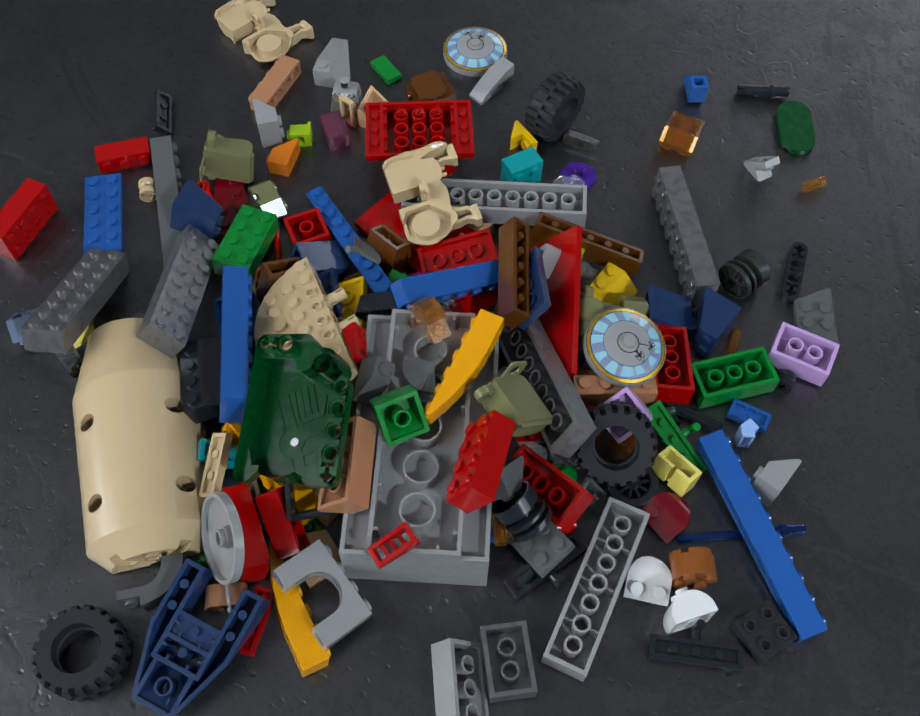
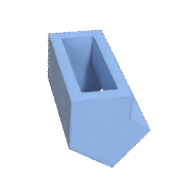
M751 418L741 424L736 432V447L749 448L754 440L759 427Z

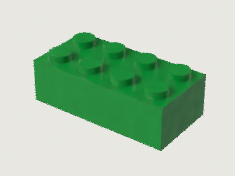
M243 204L212 258L214 273L223 276V266L248 267V275H252L253 279L257 268L260 266L279 229L277 214Z
M764 346L691 363L695 387L693 396L699 409L730 402L734 398L739 400L772 392L780 381Z

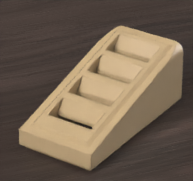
M340 94L339 102L342 121L355 128L359 124L357 106L354 101Z

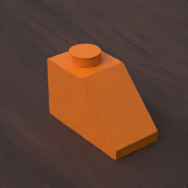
M293 139L272 148L270 155L266 157L269 173L290 176L300 153L298 139Z

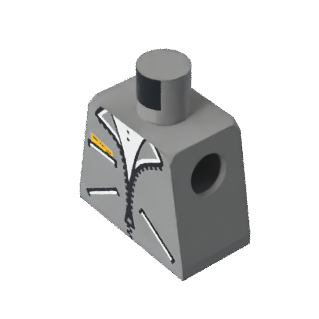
M342 76L339 81H335L331 112L341 113L340 94L354 101L358 109L364 98L358 82H350L347 76Z

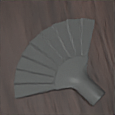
M353 236L354 245H347L345 248L346 252L360 254L379 265L381 258L375 248L360 238L358 239Z
M405 355L402 364L403 373L406 380L416 389L422 392L434 393L436 388L435 369L445 360L441 355H438L431 361Z

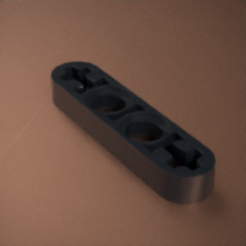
M801 242L792 244L788 253L780 291V299L786 304H793L800 294L808 253L807 246ZM797 250H799L800 253L799 257L796 256ZM791 263H797L800 268L792 267ZM788 277L795 278L797 283L790 282ZM789 289H792V291H791V296H792V297L788 296V295H789V294H788Z

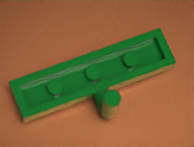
M660 400L649 406L648 409L653 417V420L650 422L665 448L671 445L702 473L707 470L705 464L686 439L691 433L699 431L701 425L694 423L680 430Z

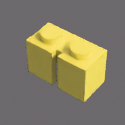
M671 445L657 455L652 467L656 475L663 482L667 480V485L680 497H683L690 491L702 475V472Z

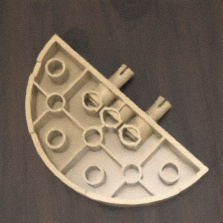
M307 257L289 268L273 284L264 297L254 325L255 345H257L258 339L265 334H310L318 340L323 348H331L349 363L352 372L350 381L353 386L356 385L359 368L351 358L342 330L352 322H356L360 326L361 324L355 314L338 322L333 306L348 298L346 291L341 286L327 295L316 270ZM292 340L285 342L284 350L291 348Z

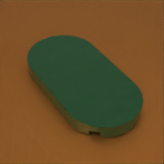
M798 101L783 102L776 112L780 145L784 149H788V152L791 154L805 155L815 145L811 111L806 105Z

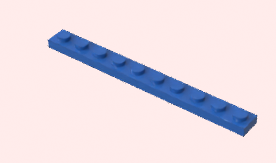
M322 186L306 193L314 208L318 207L326 226L361 276H364L373 293L391 291L390 285L392 283L379 265L360 254L346 252L345 248L347 245H354L353 236L358 239L359 237Z

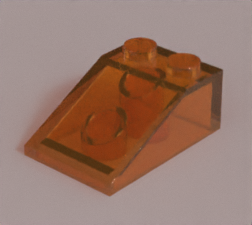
M673 111L658 144L666 150H675L682 156H691L705 122Z

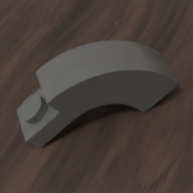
M184 553L161 557V566L157 576L145 586L117 591V601L126 608L137 607L139 603L146 611L157 608L187 557Z

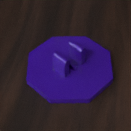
M584 162L568 163L560 171L562 184L587 185L588 190L597 181L595 169Z

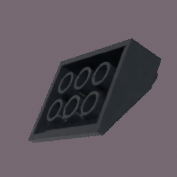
M221 337L198 338L187 342L186 346L179 352L183 410L195 424L218 417L220 413Z

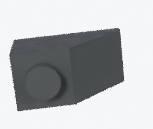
M379 356L362 359L352 400L371 407L369 400L380 396L390 384L394 363Z
M522 455L505 460L494 501L500 499L503 502L509 501L515 497L514 493L522 488L524 466Z

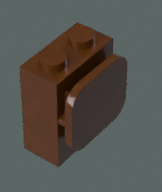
M428 71L413 76L411 82L407 83L405 95L408 101L457 100V93L444 72Z
M383 223L371 228L367 244L375 248L380 255L381 262L379 266L388 277L392 269L400 273L406 271L411 257L410 243Z
M299 257L264 262L257 268L254 285L257 288L256 297L260 304L273 284L296 262L301 261Z

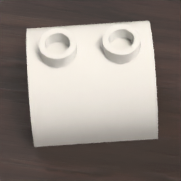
M688 587L676 590V595L670 598L672 604L663 617L665 633L668 636L691 628L699 619L708 622L718 611L715 602L709 595L699 590H688Z

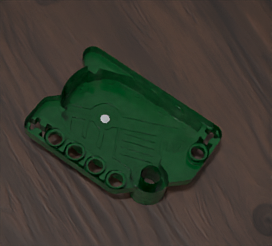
M265 334L257 341L233 470L234 479L241 484L249 485L260 475L280 484H300L307 488L331 489L340 482L354 390L353 384L350 381L352 372L348 362L331 348H323L312 335ZM292 340L291 348L284 350L285 342ZM347 385L346 390L342 392V389ZM340 404H343L344 409L342 413L339 414ZM339 426L340 433L335 437L336 427ZM333 448L337 450L336 457L328 460ZM329 473L332 474V478H329L327 481L324 479Z

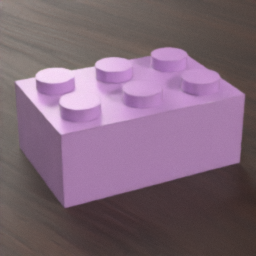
M783 322L775 335L768 356L774 368L788 369L794 372L796 377L821 387L830 374L840 344Z

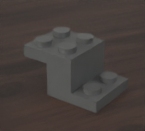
M551 520L535 537L524 542L515 540L513 543H510L542 579L575 548L574 544Z

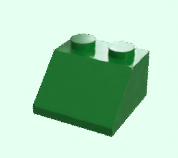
M411 384L369 400L376 422L388 447L430 431L418 392Z

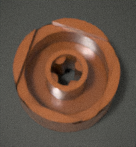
M688 547L687 552L681 553V549H678L669 554L674 588L693 585L694 589L707 588V583L718 581L715 557L710 548Z

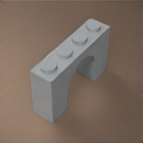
M319 539L274 569L272 576L284 594L313 577L325 578L336 586L340 597L338 609L313 627L311 631L322 649L326 651L368 620L372 615L370 611L372 607L365 598L362 599L358 594L359 589L355 582L348 580L345 576V569L339 561L335 562L331 556L332 551L326 543L323 544Z

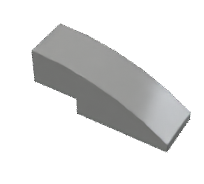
M501 57L481 77L469 94V98L483 105L503 88V83L514 74L515 64Z

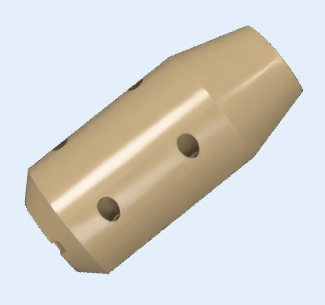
M144 318L114 320L99 326L89 335L72 401L86 555L112 574L151 566L153 563L161 562V557L184 553L186 557H191L204 552L201 533V513L205 498L198 497L206 463L196 461L198 441L201 438L207 439L204 422L195 424L184 413L179 352L173 358H170L136 337Z

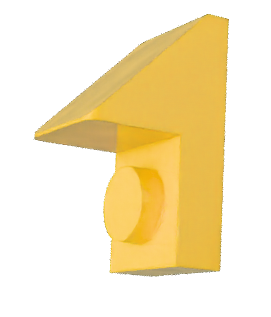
M516 120L510 139V150L521 145L523 150L533 147L537 151L538 141Z

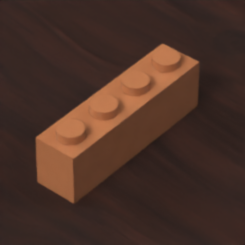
M282 54L275 61L273 67L266 73V76L258 83L255 90L248 97L251 110L254 111L252 99H258L274 108L277 106L301 74L299 60Z

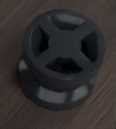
M779 369L777 375L780 381L775 390L781 393H790L793 388L792 384L796 381L797 377L794 372L788 369Z

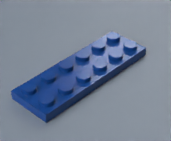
M121 173L85 177L83 256L90 249L94 248L104 251L117 250L123 252V177Z

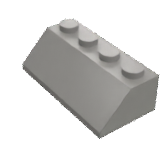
M449 638L431 644L436 716H489L481 643Z

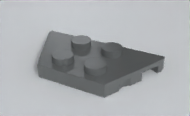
M826 288L794 300L792 305L795 327L838 344L831 288Z

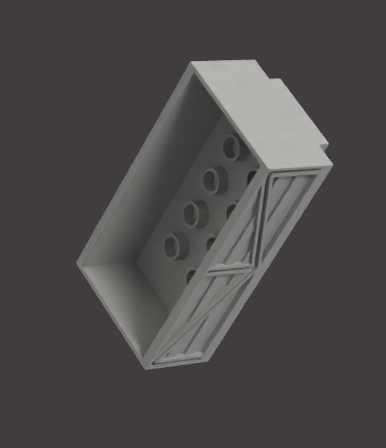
M392 309L391 316L368 314L366 329L368 358L379 356L394 363L390 384L381 395L410 384L403 373L402 364L405 355L431 361L438 355H441L445 362L435 369V385L441 384L444 379L443 373L447 366H451L453 362L452 356L456 349H460L462 345L461 339L465 332H469L471 328L470 322L475 313ZM499 338L486 364L473 383L445 413L431 425L428 424L430 431L388 447L376 422L372 408L357 402L356 415L377 424L369 509L354 514L344 513L339 555L347 578L471 586L487 585L492 502L467 514L446 502V497L448 494V484L454 475L453 467L459 459V448L466 436L465 429L470 422H474L483 414L486 415L488 413L483 408V405L478 403L474 397V392L497 377ZM416 389L424 410L426 404L429 401L432 402L434 395L433 393L422 392ZM403 522H408L420 539L421 544L383 568L378 569L366 548ZM406 532L403 533L402 536L406 542L410 541ZM398 538L393 539L398 548H400L402 544ZM389 542L385 544L390 554L393 553L394 550ZM378 548L377 552L383 560L386 556L381 548Z

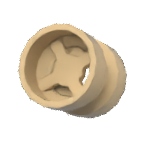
M151 177L141 178L138 181L140 199L144 202L155 201L154 179Z

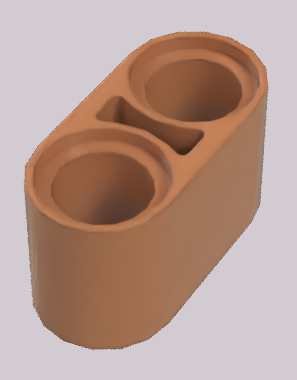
M236 582L230 584L232 609L244 588L248 590L247 583ZM212 584L205 587V611H228L225 585Z

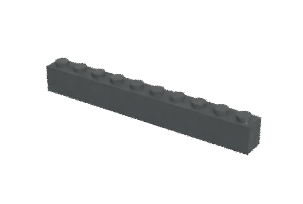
M171 135L150 139L164 267L175 240L181 233L170 227L172 204L183 187L182 182L179 181V178H182L181 171L177 167V165H180L178 154L176 155L178 146L176 142H173Z

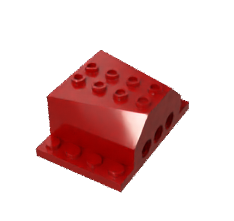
M471 100L366 103V161L385 162L390 157L422 148L435 141L446 142L447 145L452 143L458 158H474ZM445 165L442 173L447 172V176L456 171V166Z

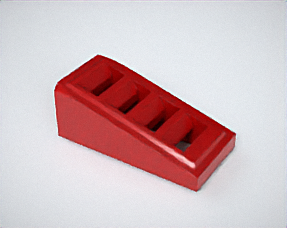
M352 322L342 330V334L351 358L361 365V360L368 358L366 331L356 322Z
M405 521L366 549L378 569H381L420 545L421 541L411 525ZM405 532L410 539V541L406 542V540L402 536V534ZM398 538L402 546L398 548L393 539ZM388 542L394 550V552L391 554L385 546V544H387ZM378 548H381L386 556L383 560L377 552Z

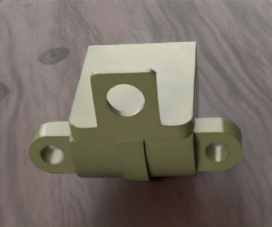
M209 130L199 169L200 181L202 182L204 175H206L209 180L215 181L217 178L249 184L253 182L254 154L251 142L243 139L225 138L217 134V131Z
M583 285L580 288L578 354H584L583 339L586 329L592 320L606 310L622 308L594 298V288L588 285Z
M526 361L510 363L501 377H495L493 381L481 386L474 392V397L478 403L483 405V408L488 413L496 410L516 423L512 437L532 435L542 431L546 425L552 424L553 416L534 391L535 389L530 381H527L524 376L519 375L527 365ZM519 366L516 371L510 373L513 368Z

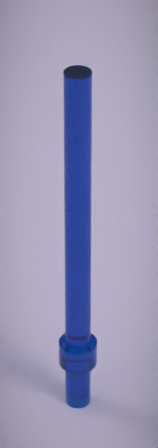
M778 524L777 527H774L775 530L780 532L782 537L807 532L805 524L790 526L788 524ZM739 530L679 534L677 536L678 543L743 538Z

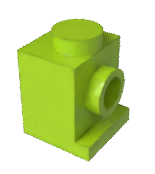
M311 122L290 125V129H287V139L290 141L298 139L300 147L312 146L313 132Z

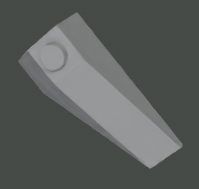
M332 38L324 48L312 70L315 85L334 88L335 81H339L342 76H347L351 79L348 40Z

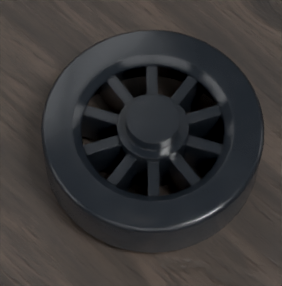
M648 467L647 480H640L643 477L640 475L638 476L639 481L634 484L632 481L626 482L627 486L620 487V483H614V487H609L607 482H604L607 498L612 497L641 509L652 500L658 491V477L654 469Z

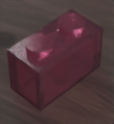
M337 110L319 115L321 128L330 151L350 146L351 132L349 128L346 129V119L344 116H341L340 111Z

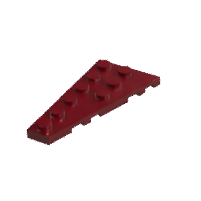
M220 178L216 180L213 199L223 208L222 216L224 217L220 227L222 228V233L219 239L215 238L214 240L219 245L243 204L249 206L243 182Z

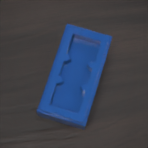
M734 398L726 417L740 424L751 418L759 427L758 432L764 434L772 414Z

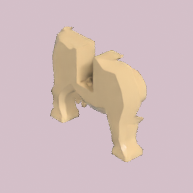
M232 0L219 7L215 11L214 17L218 21L220 29L227 37L231 38L234 44L242 41L244 52L251 55L258 62L278 60L282 54L285 55L300 40L314 38L313 27L305 20L300 21L299 24L284 27L278 18L267 13L270 11V8L266 9V7L276 6L275 0Z
M435 141L422 148L390 157L382 165L395 204L418 196L421 197V203L399 210L407 240L413 244H437L451 231L461 228L466 224H475L478 227L483 226V218L477 203L471 206L452 207L447 187L441 181L442 177L447 176V172L442 173L445 165H458V156L452 143L447 145L446 142Z

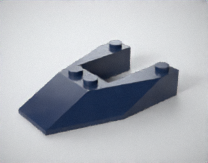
M186 558L150 620L131 695L132 699L162 716H177L231 663L258 626L271 603L244 588L221 631L196 618L190 613L213 574L211 570Z

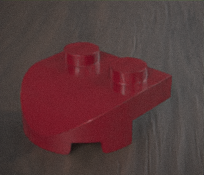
M659 493L640 509L650 513L647 523L667 544L683 530L685 531L690 523L691 513L687 502L674 493Z

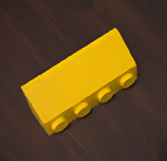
M610 262L590 284L594 288V298L617 306L620 304L621 295L635 297L638 292L627 273Z

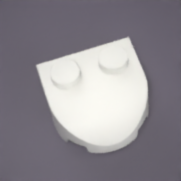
M642 556L631 563L627 572L623 597L668 607L672 586L670 570L661 560L652 556Z

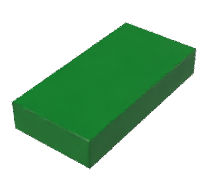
M384 55L370 61L371 67L388 85L402 79V74Z

